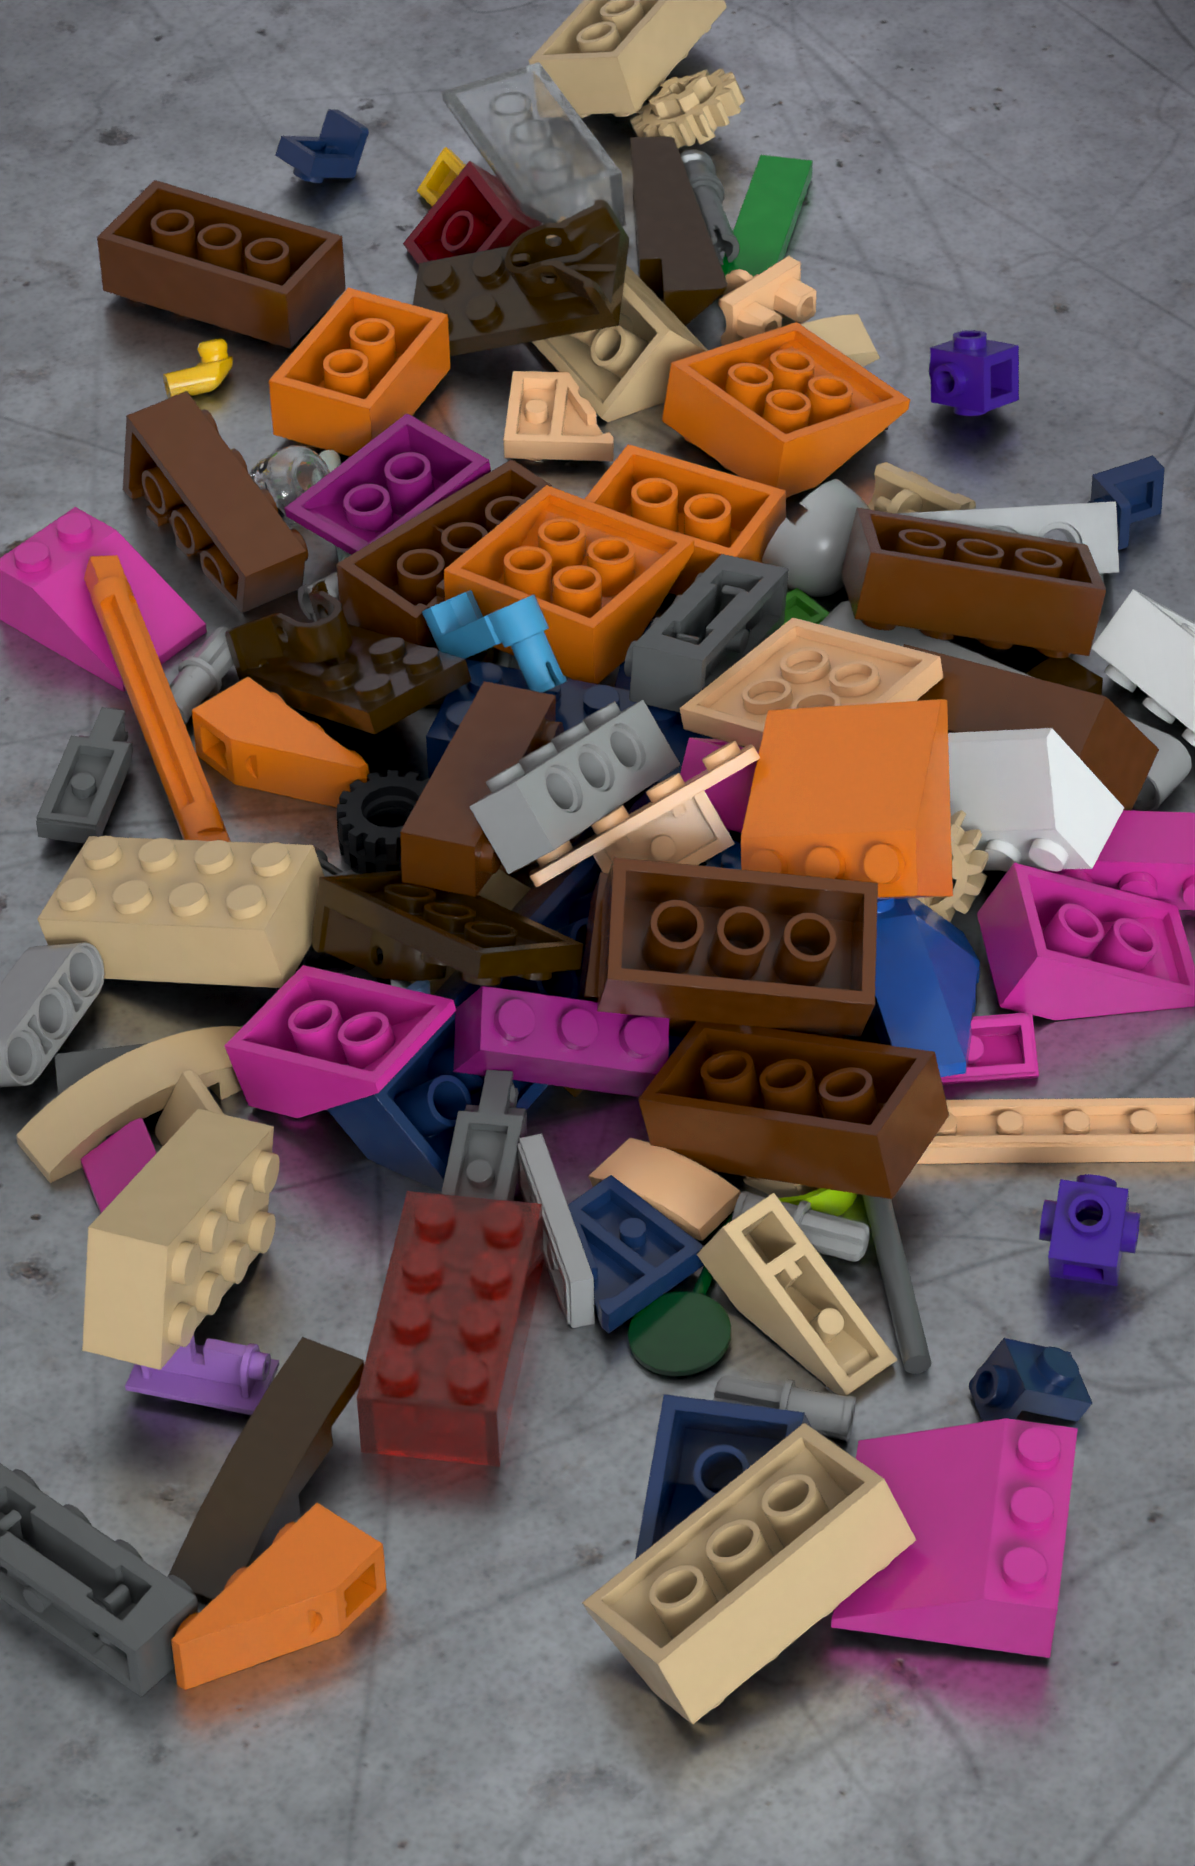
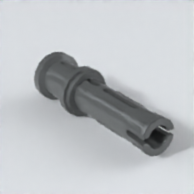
M698 150L684 151L680 153L719 262L721 265H724L720 252L724 251L730 263L738 256L740 244L736 236H734L722 206L725 199V190L720 179L716 177L715 165L711 157L705 152Z

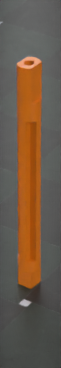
M118 555L90 556L84 575L90 592V598L183 840H223L231 842Z

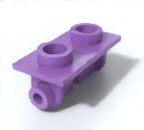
M193 1335L190 1343L186 1347L180 1346L161 1370L135 1364L126 1382L125 1389L127 1391L252 1415L272 1383L280 1364L279 1360L271 1359L270 1354L260 1352L258 1344L249 1343L246 1346L207 1338L203 1346L195 1344Z

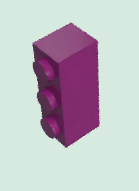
M482 986L456 1008L454 1072L485 1076L486 1070L513 1071V1080L640 1097L668 1060L669 1018L598 1012V1002Z

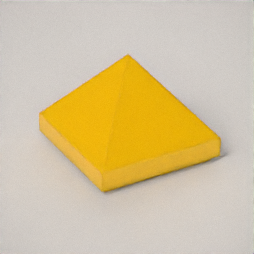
M444 147L420 184L417 192L433 207L466 164L451 149Z

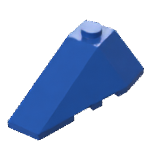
M917 898L877 900L875 1005L869 1020L881 1044L935 1052L941 1077L966 1073L972 1036V1014L975 1012L976 985L979 983L980 961L964 932Z

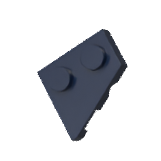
M612 1175L568 1204L594 1277V1309L601 1327L608 1333L704 1266L697 1256V1253L704 1247L701 1243Z

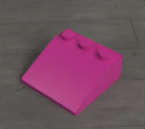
M1005 1418L858 1440L856 1459L885 1479L916 1541L894 1558L886 1568L877 1572L837 1605L833 1610L831 1627L1050 1658L1058 1609L1078 1428Z

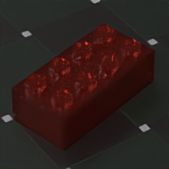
M407 1191L357 1393L361 1452L500 1467L544 1262L542 1204Z

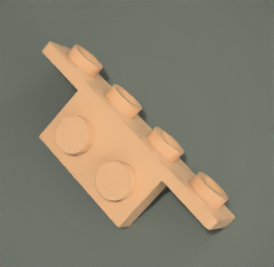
M735 740L722 746L702 759L707 768L705 771L684 782L680 773L663 780L646 791L651 802L628 814L624 805L619 806L591 825L595 833L591 837L575 846H572L570 841H567L554 851L538 858L536 861L539 867L530 871L529 877L535 887H538L592 855L602 872L609 874L614 857L699 865L735 843L704 790L760 758L759 754L752 744L740 750Z

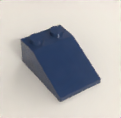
M664 1394L635 1559L803 1423L811 1427L805 1413Z

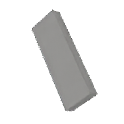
M542 1133L519 1138V1143H517L519 1159L518 1185L567 1325L570 1324L572 1329L595 1324L594 1277Z

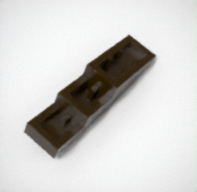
M302 1337L286 1360L229 1452L169 1572V1575L181 1578L190 1586L199 1603L207 1606L224 1590L226 1583L238 1569L249 1567L272 1545L278 1532L286 1524L294 1522L299 1516V1493L332 1448V1426L366 1379L363 1359Z

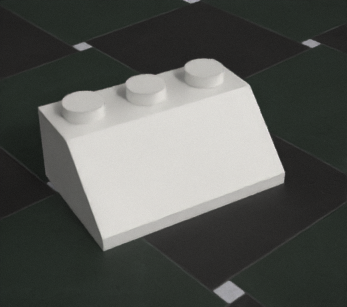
M1133 589L1091 649L1109 663L1104 670L1106 675L1131 692L1138 686L1148 695L1142 702L1146 708L1170 724L1176 718L1187 728L1181 736L1195 747V623Z
M1052 728L948 733L951 816L962 810L966 813L961 825L964 831L976 829L981 831L982 836L974 850L985 851L989 854V859L983 871L1002 870L1007 872L1013 863L1056 872L1062 869L1093 868L1124 807Z

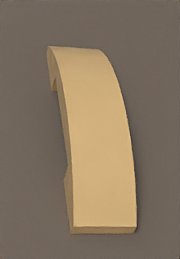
M219 1026L190 1030L153 1041L117 1057L89 1073L48 1103L16 1135L18 1145L46 1179L52 1183L81 1169V1158L104 1142L106 1136L119 1131L135 1119H144L164 1109L182 1072L192 1069L194 1073L198 1074L206 1088L210 1087L220 1100L241 1091V1086L224 1045L242 1027Z

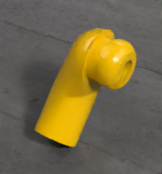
M219 338L201 342L198 346V354L201 357L200 363L195 367L163 374L167 397L171 398L186 391L190 396L215 390L233 367V357L228 356L226 341Z

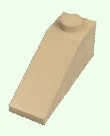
M774 1193L723 1226L697 1253L699 1259L736 1309L836 1395H850L897 1361V1358Z

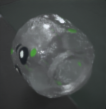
M288 446L259 460L249 475L260 489L265 488L270 492L276 503L278 514L288 527H292L298 523L286 517L284 508L329 474L330 471L326 462L317 452L305 446Z

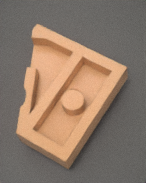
M513 371L503 440L504 458L526 459L529 461H540L543 459L614 461L613 436L610 432L602 433L596 423V411L587 399L579 395V386L569 372Z

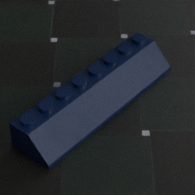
M655 783L622 804L628 814L651 802L646 791L655 786ZM592 827L586 828L572 843V846L594 835ZM593 855L538 887L534 885L511 910L583 943L580 969L552 972V978L543 981L529 980L518 976L501 977L500 984L487 987L578 999L590 901L600 872L603 873ZM712 858L706 860L705 862L699 865L706 866ZM456 969L433 995L453 999L457 1008L484 985L464 981L461 978L462 972ZM456 1011L379 1093L327 1109L368 1160L439 1192H442L458 1111H465L467 1104H480L485 1076L454 1072ZM513 1080L514 1087L518 1088L516 1108L527 1110L548 1085Z

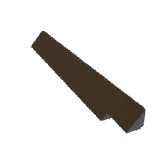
M670 136L630 138L638 277L686 326L724 293L728 283L675 139Z

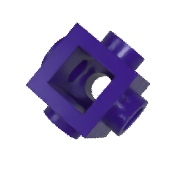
M965 330L955 332L951 341L930 347L929 376L931 380V403L954 407V413L958 415L977 416L1018 401L1019 345L988 340L987 333L983 331Z
M1079 1175L1076 1181L1060 1179L1057 1201L1044 1200L1040 1223L1039 1240L1050 1241L1048 1255L1050 1277L1118 1286L1122 1253L1136 1252L1141 1213L1129 1211V1189L1117 1187L1116 1181L1100 1175Z

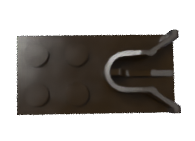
M595 200L593 206L559 223H545L522 233L513 241L511 246L419 263L413 305L448 314L450 356L619 326L630 238L610 205L604 200ZM549 235H556V236H558V237L549 238V239L546 238V237L549 236Z
M325 581L314 584L312 592L309 593L316 622H299L282 613H273L236 626L225 632L226 641L239 681L250 677L267 691L278 694L286 705L372 734L379 733L472 681L464 658L438 651L436 648H427L410 643L399 637H390L347 624L341 603L328 593Z
M402 871L319 878L312 932L313 948L317 952L328 953L367 970L375 978L400 981L437 980L445 978L446 968L451 966L462 972L461 978L466 982L493 986L500 984L501 977L518 976L524 979L543 981L551 979L552 972L580 969L583 943L479 895L472 897L402 882ZM379 947L383 951V962L381 964L377 958Z

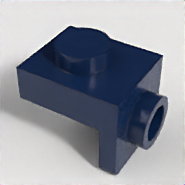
M329 109L319 137L281 136L275 156L294 167L293 174L308 182L322 183L324 178H355L369 131L367 127L342 111Z
M1153 455L1092 475L1091 500L1088 503L1116 501L1118 550L1129 546L1131 523L1161 514L1165 468Z
M1007 1338L1002 1339L969 1382V1390L982 1422L1005 1418L1015 1420L1022 1410L1078 1422L1093 1404L1079 1373V1367L1073 1359L1071 1352L1057 1347H1045Z

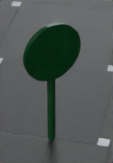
M734 1211L723 1221L721 1228L732 1221ZM705 1265L692 1292L682 1291L664 1294L632 1318L628 1330L631 1352L636 1360L650 1371L667 1376L695 1374L714 1365L727 1351L732 1336L730 1319L725 1309L717 1301L706 1296L713 1276Z

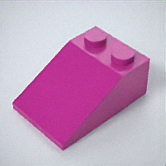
M74 507L0 558V620L124 692L126 688L84 579L90 556L118 555L161 665L207 632L206 623L116 529Z
M1013 863L977 912L999 1006L1018 1013L1032 1012L1035 1016L1056 1021L1195 1007V966L1177 905Z
M303 965L224 1046L248 1106L294 1118H301L379 1093L457 1009L453 999Z

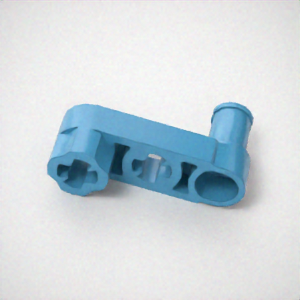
M472 590L422 611L438 650L466 659L502 643L504 648L511 646L529 690L542 693L567 682V678L563 675L544 630L549 629V626L535 594L484 617Z

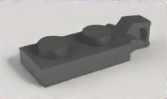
M101 707L90 736L71 735L37 815L38 837L85 843L89 836H102L132 763L133 743L127 742L128 732H125L124 725L125 710Z
M486 1070L480 1104H467L465 1111H458L435 1221V1230L439 1240L505 1245L519 1175L517 1143H519V1138L526 1137L527 1134L526 1109L516 1108L518 1088H515L513 1084V1071Z

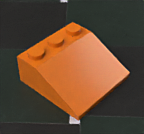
M795 322L671 362L662 422L681 434L686 441L696 445L713 457L725 469L732 471L739 477L786 490V498L794 494L817 487L909 409L910 399L804 326Z
M546 485L444 569L445 601L472 590L484 617L535 594L549 626V629L544 630L563 675L573 680L599 684L625 661L630 644L634 640L637 641L644 633L694 552V540ZM502 643L493 646V648L514 655L511 646L504 648Z
M938 699L768 710L759 750L760 758L757 760L741 834V870L878 883L877 900L953 897L947 700Z

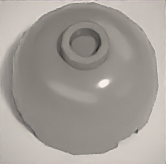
M838 479L822 484L800 502L808 511L795 524L788 518L782 522L768 543L762 558V563L789 569L787 588L790 590L798 588L808 596L815 598L833 595L845 587L841 572L856 508L870 509L856 492Z

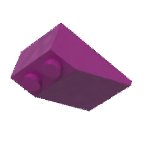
M406 413L284 509L286 517L352 555L491 472L489 459Z

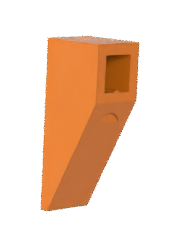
M250 677L244 678L192 709L197 756L235 785L337 808V804H340V795L343 791L350 792L351 783L357 779L363 783L367 782V775L370 774L367 763L356 751L346 749L327 735L319 724L314 721H308L286 705L278 694L267 691Z
M316 1503L297 1522L286 1524L278 1532L272 1545L249 1567L238 1569L230 1577L224 1590L200 1613L195 1612L189 1615L181 1623L175 1636L171 1639L177 1685L184 1690H188L339 1636L387 1590L383 1543L319 1503Z

